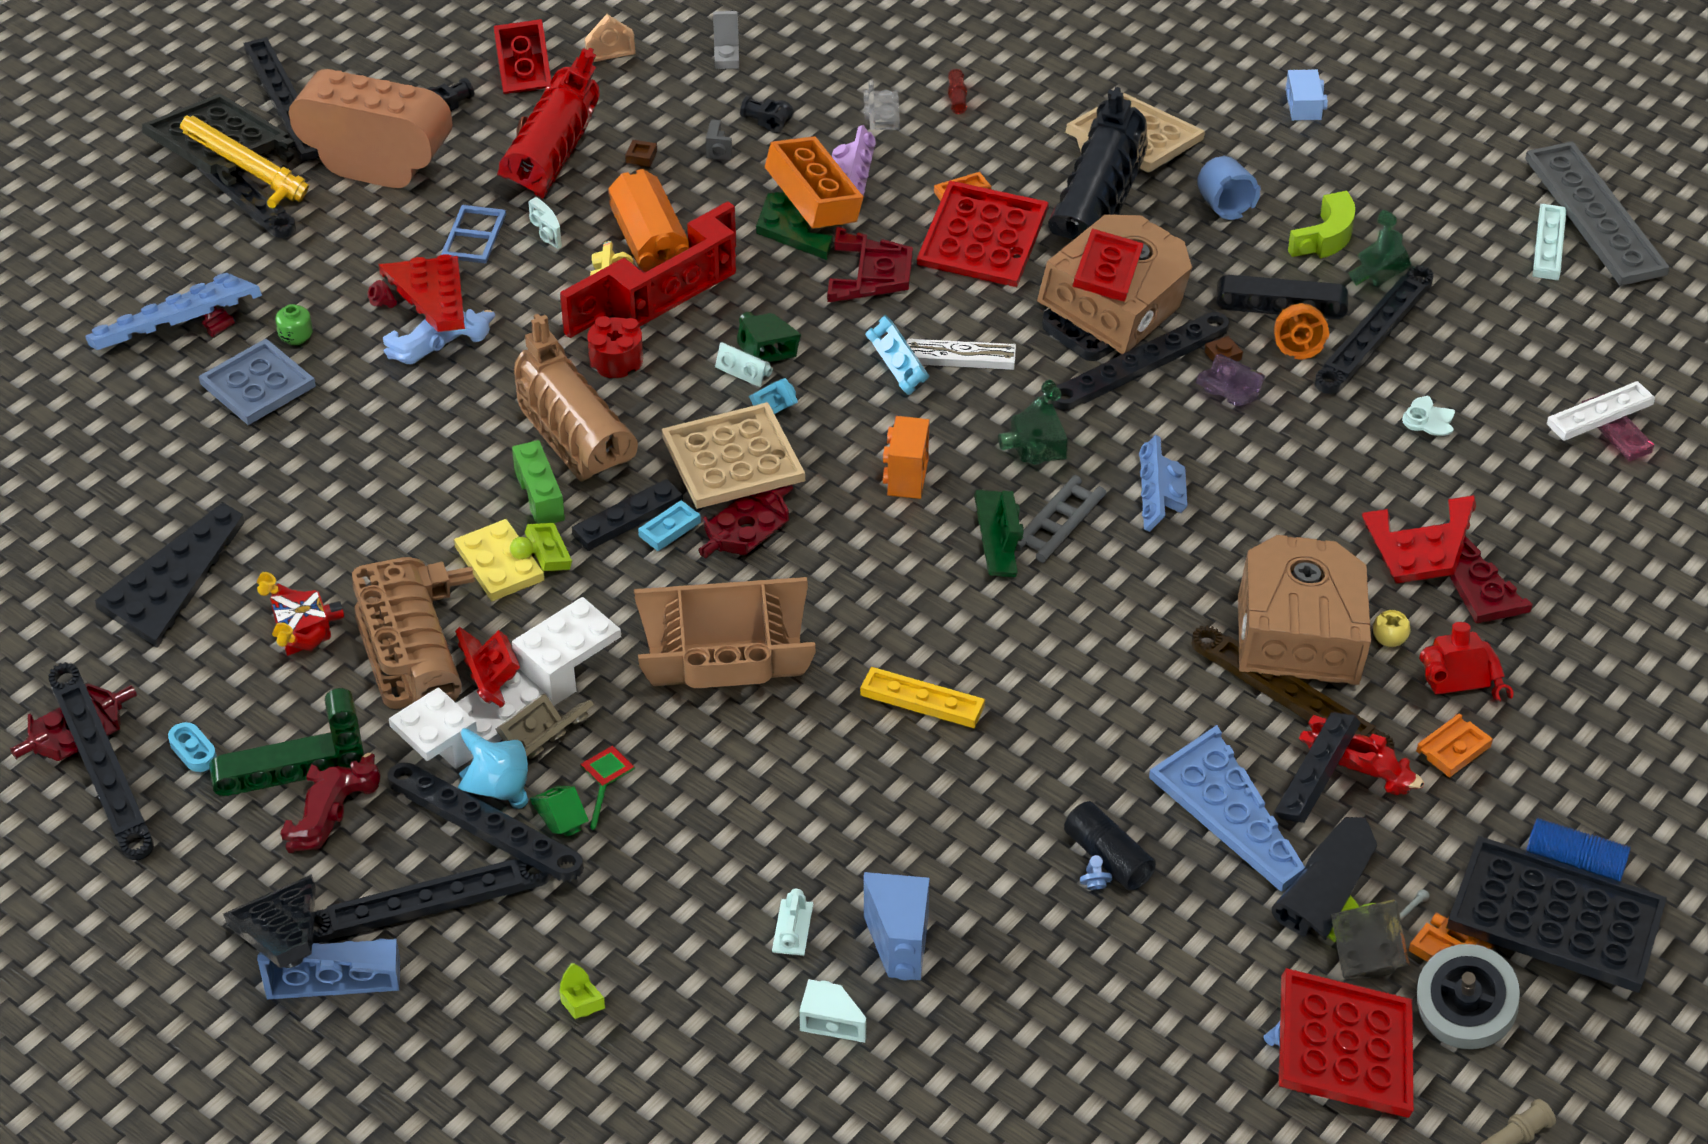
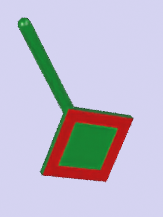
M613 746L580 764L600 785L590 824L592 830H595L606 786L635 769Z

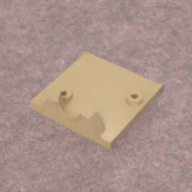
M1123 93L1124 99L1130 100L1131 107L1137 108L1144 115L1147 122L1148 147L1140 169L1151 172L1204 139V130ZM1098 107L1067 124L1065 133L1077 139L1080 151L1083 144L1088 140L1092 121L1094 118H1097Z
M768 402L662 429V438L696 509L805 481V472Z

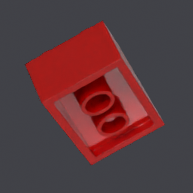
M542 19L493 26L503 94L546 88L551 83V74Z

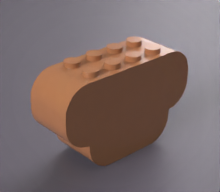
M330 69L317 71L289 108L290 123L294 133L302 142L318 149L319 157L328 170L340 177L390 188H402L408 185L418 169L424 168L429 164L450 134L453 126L449 106L442 97L431 90Z

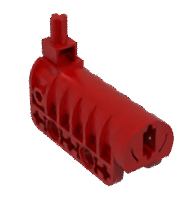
M590 47L588 50L583 48L579 58H576L571 67H563L554 74L540 101L536 104L526 123L520 129L519 134L513 140L511 147L508 148L501 159L497 173L498 176L506 180L509 178L534 191L535 195L544 199L584 134L600 97L599 86L595 80L591 79L596 69L593 66L596 54L593 53L594 49Z

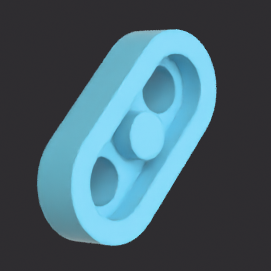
M184 722L173 726L168 733L171 749L190 770L195 772L209 770L210 761L216 757L213 744L192 723Z

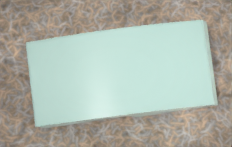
M539 198L531 199L528 201L530 222L539 227V235L544 242L551 244L557 249L561 248L560 225L555 214Z

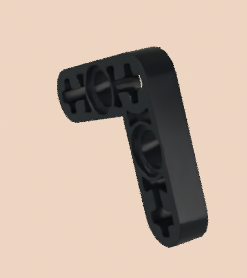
M1051 308L1044 312L1043 329L1083 359L1097 361L1116 350L1109 344L1098 340L1091 333H1087L1074 325L1070 320L1058 315ZM1068 333H1077V334H1079L1080 336H1078V337H1070V336H1068L1067 334H1068Z

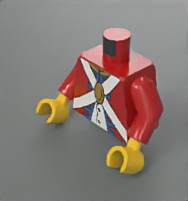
M262 572L257 579L259 584L257 587L258 593L262 596H267L270 593L272 595L270 600L276 622L272 635L277 637L276 641L279 646H284L287 656L302 650L312 651L320 643L329 640L331 637L329 622L345 618L340 601L323 605L320 594L316 590L304 592L292 590L279 583L275 585L276 578L268 572Z

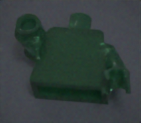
M1047 380L1042 384L1041 391L1043 395L1041 397L1038 396L1026 409L1011 418V432L998 434V443L1001 450L1016 448L1020 460L1032 465H1039L1044 461L1067 459L1068 438L1053 404L1047 403L1049 400L1057 401L1061 397V391L1052 380Z

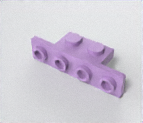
M864 125L858 126L854 142L846 145L841 144L833 149L832 158L862 195L865 193L870 164L876 145L873 134L868 132Z

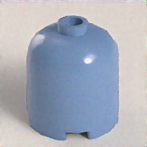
M1215 157L1209 160L1198 174L1197 186L1201 195L1222 219L1234 220L1243 217L1241 213L1245 212L1249 207L1254 208L1260 198L1261 188L1257 184L1256 178L1232 157Z

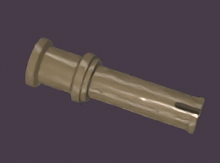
M1535 1099L1529 1109L1521 1114L1512 1115L1507 1126L1481 1144L1529 1143L1534 1139V1135L1543 1128H1551L1556 1124L1555 1114L1546 1102L1541 1099Z

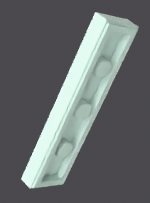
M1540 204L1532 277L1559 280L1566 219L1565 207Z

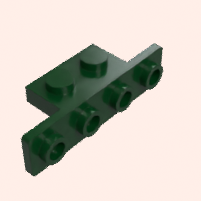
M976 490L974 498L988 574L991 576L1016 577L1018 570L1014 552L1018 541L1023 539L1024 527L1023 524H1019L1020 507L1019 504L1015 503L1013 491Z

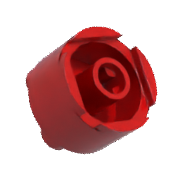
M601 316L595 320V324L589 329L587 334L590 366L596 368L598 374L608 378H623L628 376L629 371L635 369L636 372L643 364L644 357L642 332L637 320L634 318H609L607 316Z

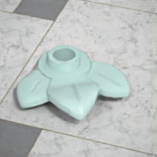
M1423 396L1412 401L1411 407L1403 414L1402 421L1411 430H1423L1431 435L1445 436L1454 431L1449 423H1451L1454 417L1455 410L1434 407L1431 398Z

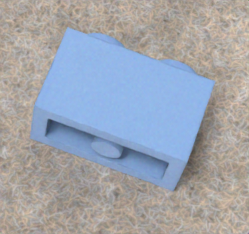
M1318 69L1288 70L1286 95L1292 121L1322 120L1323 110H1327L1328 100L1327 95H1323L1324 80L1319 78Z

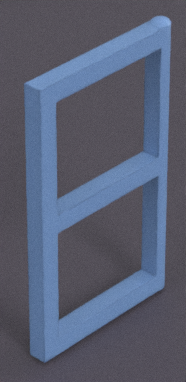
M462 205L441 255L458 256V260L487 263L506 216V210ZM465 213L498 216L492 232L459 228ZM455 235L489 239L482 255L449 252Z

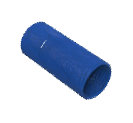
M1537 818L1526 851L1621 882L1631 847L1624 844L1621 845V843L1618 844V842L1615 843V841H1609L1605 838L1601 840V837L1597 839V835L1593 836V834L1590 835L1586 832L1583 833V831L1580 832V830L1577 831V829L1574 830L1564 825L1561 826V824L1558 825V823L1555 824V822L1552 823V821L1549 822Z

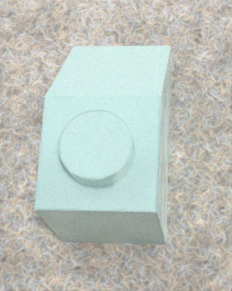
M808 979L799 1011L800 1031L865 1043L866 1017L844 988L829 981Z

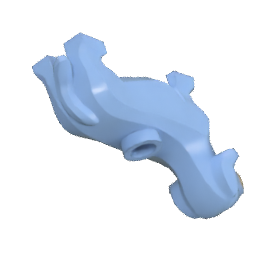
M468 309L466 313L463 311L465 329L437 332L425 318L408 335L398 337V332L394 330L384 336V345L389 348H385L383 351L389 360L394 359L405 364H414L429 353L441 350L446 343L462 334L469 336L473 342L482 341L489 333V323L494 319L495 313L491 310H485L475 314L472 309Z

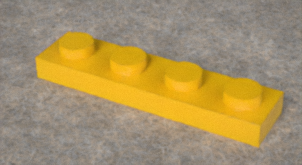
M875 667L870 668L860 687V696L971 728H975L985 707V699Z

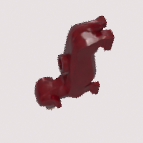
M366 753L359 763L357 761L351 762V768L336 766L320 771L317 766L311 764L306 779L314 781V784L308 789L306 794L304 816L296 826L293 825L292 820H286L280 832L282 840L289 841L285 846L288 853L320 849L326 842L335 822H340L343 819V802L346 796L354 791L371 794L377 790L380 783V772L375 765V755L373 753Z

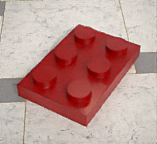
M1092 228L1072 287L1125 302L1144 243Z

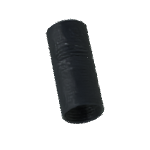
M1086 801L1079 804L1067 816L1064 823L1065 832L1084 848L1089 855L1100 856L1103 860L1102 867L1111 873L1126 890L1138 889L1152 876L1156 867L1155 859L1093 802Z

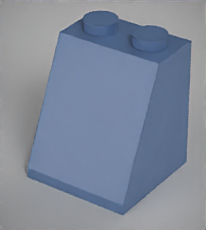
M864 872V919L888 977L900 980H921L929 918V878Z

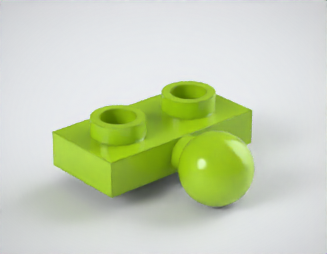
M554 523L527 524L525 530L526 537H517L510 544V552L514 558L527 559L534 553L543 571L570 570L572 559Z

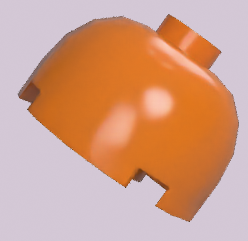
M1299 303L1290 305L1278 315L1274 325V336L1276 344L1282 353L1302 360L1311 358L1322 351L1323 345L1329 338V328L1325 317L1317 308L1309 304Z

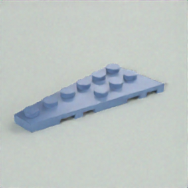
M223 273L213 278L214 281L206 285L205 283H200L190 287V291L185 294L177 293L170 295L165 299L166 302L159 305L150 304L144 306L141 309L142 312L133 316L132 314L123 315L117 318V322L112 325L97 326L92 329L93 333L85 337L90 347L99 350L131 339V333L146 332L148 334L156 331L158 324L169 322L172 326L211 313L215 310L214 306L216 305L232 306L239 304L238 299L240 297L250 294L254 299L262 296L258 285L229 273Z

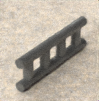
M1078 475L1072 476L1025 527L1023 539L1018 541L1015 550L1020 551L1027 545L1039 551L1036 554V558L1039 562L1044 563L1106 495V490L1098 486L1091 492L1080 486L1082 479ZM1070 495L1084 500L1078 509L1064 503ZM1056 511L1069 517L1063 525L1049 518ZM1040 528L1054 534L1048 542L1034 536Z

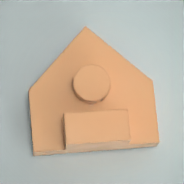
M606 14L586 36L585 49L588 50L589 47L594 49L593 53L596 54L594 62L635 54L634 33L631 28Z

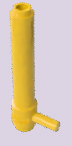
M186 115L182 120L179 128L183 130V134L271 185V189L275 192L267 200V205L270 208H275L284 197L291 201L301 202L306 195L310 185L305 182L304 178L299 175L295 177L289 169L285 167L280 168L195 116L190 117Z

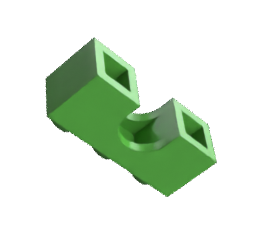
M537 440L512 446L514 470L521 488L527 490L530 510L536 524L565 521L563 496L540 441Z

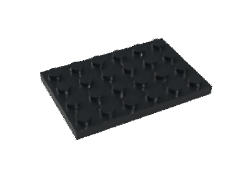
M1478 836L1446 928L1640 993L1667 897Z

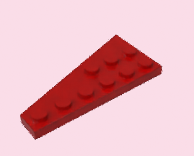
M443 254L432 259L416 257L410 261L379 264L380 274L383 277L387 276L388 282L391 285L397 286V292L411 306L416 305V311L419 314H424L426 321L437 332L465 329L458 256Z

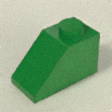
M555 786L529 798L552 833H563L564 837L581 831L580 825L589 821L575 786Z

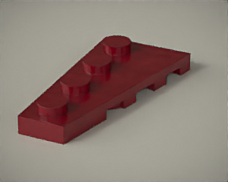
M1465 536L1463 550L1455 575H1449L1475 623L1530 613L1533 604L1527 598L1522 599L1516 593L1517 588L1510 581L1505 582L1498 574V568L1492 562H1486L1481 557V551Z

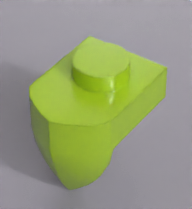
M571 963L560 982L561 1003L575 1019L586 1017L594 1012L605 1009L604 997L590 982L588 974L580 966Z

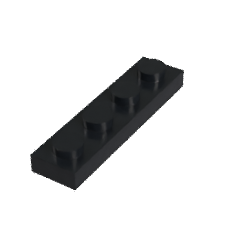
M665 479L572 526V535L587 551H590L660 515L679 501H683V494L668 479Z
M1330 713L1275 810L1280 819L1301 823L1306 822L1361 724L1355 715Z

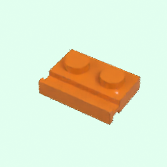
M1459 713L1419 742L1416 752L1426 755L1430 763L1448 777H1451L1489 749L1493 738L1469 721L1467 723L1464 721Z

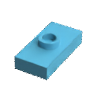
M681 500L638 528L639 537L654 549L660 551L700 524L701 516Z

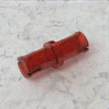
M953 69L948 73V96L951 98V110H953V113L962 114L967 110V87L964 84V73L959 69Z

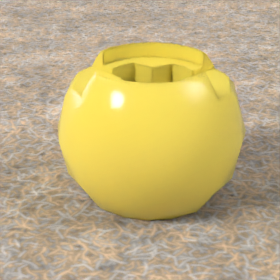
M1387 610L1380 613L1373 623L1374 637L1380 644L1387 647L1402 645L1408 639L1411 632L1410 622L1407 617L1396 610Z

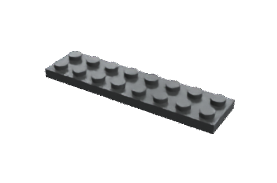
M1573 141L1526 152V161L1558 204L1565 207L1567 216L1620 286L1668 275L1670 268Z

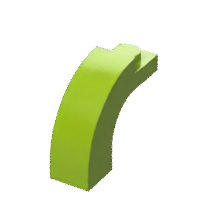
M1348 191L1323 195L1320 216L1324 223L1290 231L1288 252L1291 257L1316 252L1319 258L1322 259L1339 252L1348 244L1352 236L1355 217V204Z

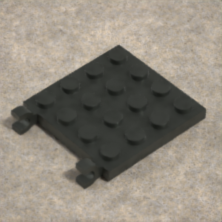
M222 94L212 96L142 124L143 134L210 175L218 173L221 181L227 186L236 183V178L230 172L235 171L237 165L183 134V130L179 127L186 115L190 117L195 116L257 154L277 149L278 155L284 161L288 162L294 159V154L288 148L295 146V141L288 138V133Z

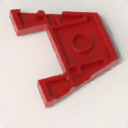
M1474 495L1448 499L1450 522L1440 525L1391 532L1388 509L1362 513L1364 524L1377 545L1395 583L1455 575L1464 546L1463 540L1466 530L1470 528L1469 521L1472 512L1476 509Z

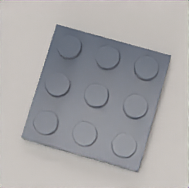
M267 339L260 341L199 376L200 384L247 425L316 387L315 379Z

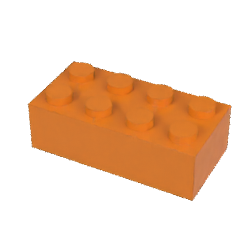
M816 136L773 141L770 143L765 168L811 228L857 222L864 197Z

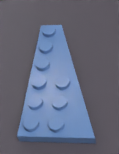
M1217 725L1150 769L1149 778L1281 892L1292 885L1305 870V866L1290 842L1284 839L1280 833L1274 816H1270L1267 812L1264 800L1245 769L1240 767L1235 760L1230 745L1225 744L1221 737L1222 732Z

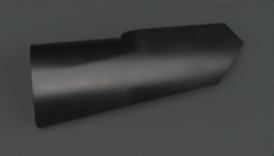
M1345 817L1312 853L1302 874L1272 906V914L1280 924L1304 937L1313 928L1324 940L1328 938L1377 848V842L1365 817Z

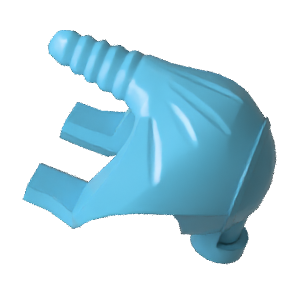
M463 728L461 730L462 740H464L469 751H471L473 761L471 765L459 773L462 780L458 788L462 791L490 796L500 800H509L511 806L515 809L526 806L528 796L524 786L527 780L528 762L522 742L510 740L492 743L473 731Z

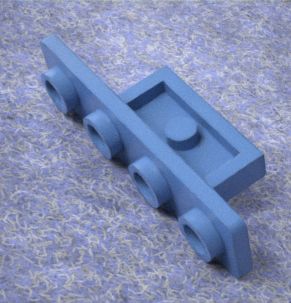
M1154 435L1149 442L1144 443L1139 451L1141 462L1140 477L1142 482L1141 497L1143 501L1142 517L1144 530L1149 532L1164 518L1165 506L1180 513L1188 506L1185 466L1162 456L1161 437Z

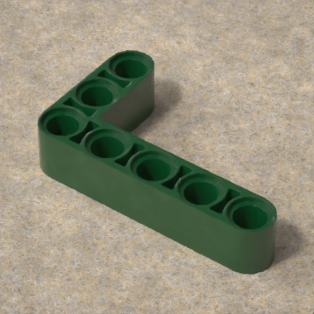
M336 688L326 694L324 701L330 726L329 733L214 757L209 763L213 791L220 796H231L307 780L306 776L311 764L317 766L320 771H324L336 766L351 768V762L353 761L359 763L364 756L351 691L344 688Z

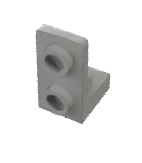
M715 11L713 12L715 69H739L738 12Z

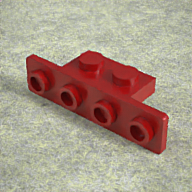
M459 627L455 631L459 640L458 646L464 652V661L472 671L470 676L478 686V695L486 703L490 704L493 702L502 708L506 703L500 687L506 681L511 680L520 668L507 636L498 630L482 646L478 639Z

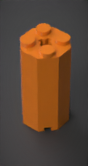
M644 169L636 170L637 174L622 173L608 190L610 207L639 269L647 272L689 249V242L658 177Z

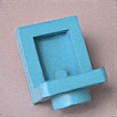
M786 378L775 381L749 395L753 406L768 402L774 414L798 403L796 391Z

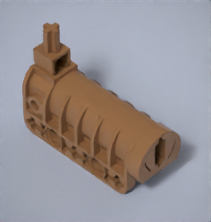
M535 314L533 316L534 319L531 320L532 333L525 335L528 350H523L520 353L514 366L517 400L522 412L581 482L612 466L631 461L635 457L638 448L636 437L625 424L620 422L618 416L609 409L607 403L598 396L596 390L588 385L584 376L578 373L573 362L565 356L563 347L549 331L548 317Z
M403 557L366 564L354 569L352 581L358 601L355 605V619L384 704L392 709L405 708L438 687L455 702L461 693L462 684L434 609L433 601L449 598L450 587L475 582L472 567L446 571L443 562L425 566L424 562L419 559ZM362 577H367L370 580L369 586H366ZM384 672V673H386L387 675H392V676H384V675L381 674V673ZM396 686L400 697H395L392 694V687Z

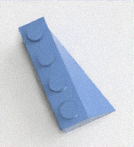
M377 939L360 942L345 941L343 943L330 944L314 943L312 944V954L304 957L301 964L292 968H279L261 952L258 954L257 960L267 1000L399 991L400 955L397 939Z

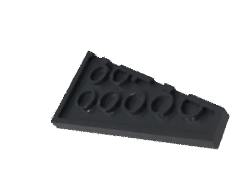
M222 502L95 600L96 608L158 648L163 641V634L167 629L171 630L176 623L175 617L179 611L187 607L207 578L206 572L211 565L215 566L218 562L219 554L224 546H229L245 523L243 514Z
M312 874L223 913L227 926L279 968H292L301 964L304 957L312 954L316 885Z

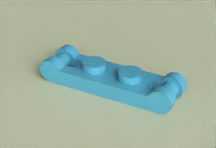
M884 315L879 320L880 323L874 329L870 328L865 335L873 343L899 382L898 384L907 395H911L916 390L915 386L920 382L924 383L930 376L892 320ZM888 332V334L882 339L881 336Z

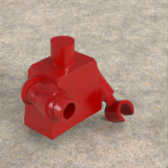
M1454 623L1451 635L1436 637L1432 646L1425 647L1421 651L1419 659L1424 663L1425 679L1435 695L1490 687V681H1494L1495 686L1492 689V696L1495 700L1501 702L1499 696L1501 688L1506 689L1508 698H1513V689L1503 682L1502 678L1505 675L1498 655L1488 642L1480 639L1476 632H1470L1471 627L1468 623Z

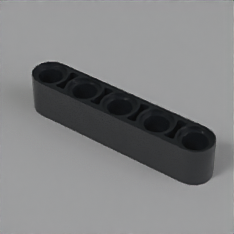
M1224 275L1217 282L1216 303L1224 310L1278 315L1290 305L1303 303L1317 308L1326 319H1340L1348 312V289L1338 283Z

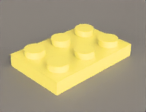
M507 519L454 539L455 548L467 566L472 567L473 575L491 602L545 581L544 572L532 555L527 559H516L512 556L510 544L519 536Z

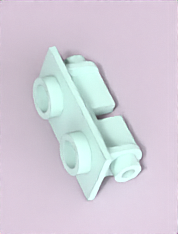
M723 342L720 343L715 368L758 387L762 386L763 377H769L772 374L773 367L770 366L769 362Z
M792 889L787 894L786 899H781L772 948L773 953L805 955L813 902H807L803 891L800 889Z

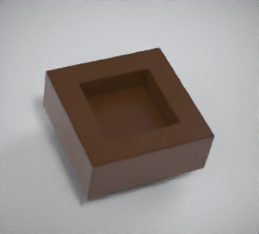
M632 140L625 154L626 163L650 167L657 153V143Z
M1229 336L1205 344V353L1218 368L1242 360L1243 351Z

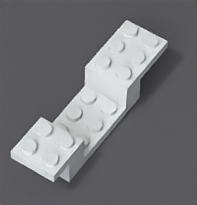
M581 597L512 641V649L520 668L511 680L506 681L500 687L506 703L502 708L493 702L490 704L486 703L478 695L477 690L455 703L438 687L390 717V727L426 761L440 754L449 764L457 769L473 759L471 751H469L464 740H462L461 730L463 728L473 731L489 742L497 743L502 739L495 728L538 696L546 694L553 706L577 692L574 667L621 638V630L584 597Z

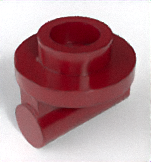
M377 280L369 287L368 298L372 306L379 307L384 304L389 308H393L397 305L394 295L384 281Z
M214 306L215 310L213 312L203 315L205 319L202 321V324L206 327L211 337L216 336L235 324L233 317L226 312L224 307L218 309Z

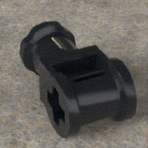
M465 77L450 87L444 83L437 87L432 86L428 88V90L435 92L445 100L451 112L459 108V101L466 98L470 99L475 95L471 82Z
M746 96L742 101L740 116L758 119V125L766 127L771 132L778 133L784 128V123L794 116V109L784 100L775 101L767 99L763 103L753 100L750 96Z

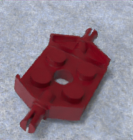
M793 485L738 498L709 522L706 516L703 517L704 529L710 541L698 549L699 554L702 557L704 556V558H708L716 550L739 555L748 554L789 521V510L783 497L793 490ZM744 524L753 525L752 527H750V526L740 527L741 525H744Z
M85 684L107 736L120 730V710L123 709L121 704L137 696L134 687L129 685L117 693H111L109 690L92 684ZM60 707L36 720L33 719L31 713L28 714V738L10 748L16 760L33 751L34 754L39 753L55 761H61L79 751Z

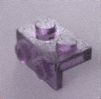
M1218 354L1215 356L1212 368L1198 374L1196 383L1203 386L1204 390L1210 394L1228 398L1227 401L1232 405L1243 406L1257 400L1265 375L1229 357Z

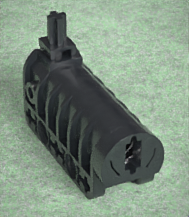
M1115 87L1114 90L1109 89L1108 100L1099 104L1097 118H1094L1092 121L1088 140L1082 146L1081 156L1076 159L1074 172L1067 179V187L1061 192L1060 203L1055 206L1051 214L1048 227L1055 235L1074 240L1102 216L1119 215L1141 167L1148 147L1147 122L1144 115L1137 108L1131 107V101L1124 99L1119 87Z

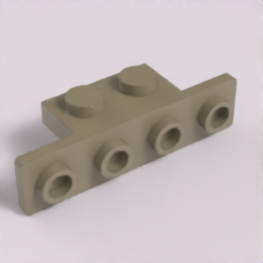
M542 694L495 728L503 741H521L526 751V756L528 759H531L544 750L542 744L550 739L553 742L566 733L564 728L571 722L575 725L584 720L589 715L587 710L594 706L592 700L579 703L561 717L547 695Z

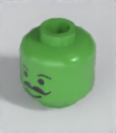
M290 304L277 312L275 316L278 336L282 341L290 345H300L310 338L313 329L311 316L306 308Z

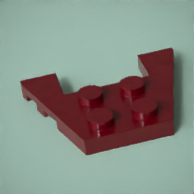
M836 228L835 250L861 252L857 280L829 278L827 302L909 290L913 247L884 239L877 242L867 239L866 234L858 232L857 236L846 233L844 228Z

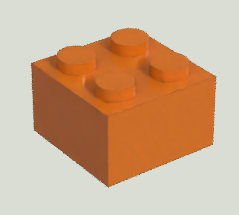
M896 416L894 427L888 428L887 444H890V446H885L883 452V463L888 464V467H884L883 484H888L887 496L921 499L929 462L930 419Z

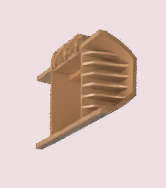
M807 577L634 589L635 602L650 649V654L638 655L639 666L653 686L687 684L693 688L761 684L769 681L770 678L802 676L810 666L816 653L815 642L800 643L803 611L808 588Z

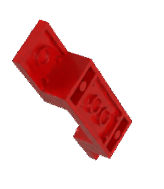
M727 201L688 222L689 249L645 273L626 258H622L561 291L560 300L564 334L572 338L595 324V320L601 316L610 317L614 315L615 317L625 319L634 318L637 320L638 326L641 327L736 274L735 206Z

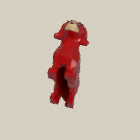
M1313 715L1308 722L1312 731L1303 730L1300 733L1299 740L1311 749L1327 719ZM1355 734L1338 763L1341 766L1384 779L1386 781L1385 791L1393 795L1407 794L1411 789H1422L1424 786L1422 778L1411 771L1409 767L1410 760L1403 758L1398 762L1395 751L1386 746V737L1372 734L1370 737Z

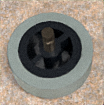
M1474 944L1450 946L1430 958L1420 973L1417 985V1004L1420 1017L1429 1032L1445 1044L1461 1049H1479L1492 1045L1509 1032L1518 1014L1520 990L1515 972L1502 956L1489 948Z

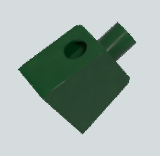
M745 312L740 316L737 343L743 352L767 362L797 356L801 334L778 316L772 313L754 316L751 312Z

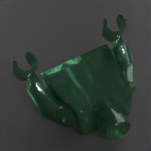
M1382 210L1380 212L1377 222L1384 226L1383 230L1379 231L1376 242L1357 255L1361 265L1348 272L1356 286L1367 279H1370L1374 286H1378L1412 267L1408 253L1402 244L1403 235L1392 229L1397 223V218L1389 211Z

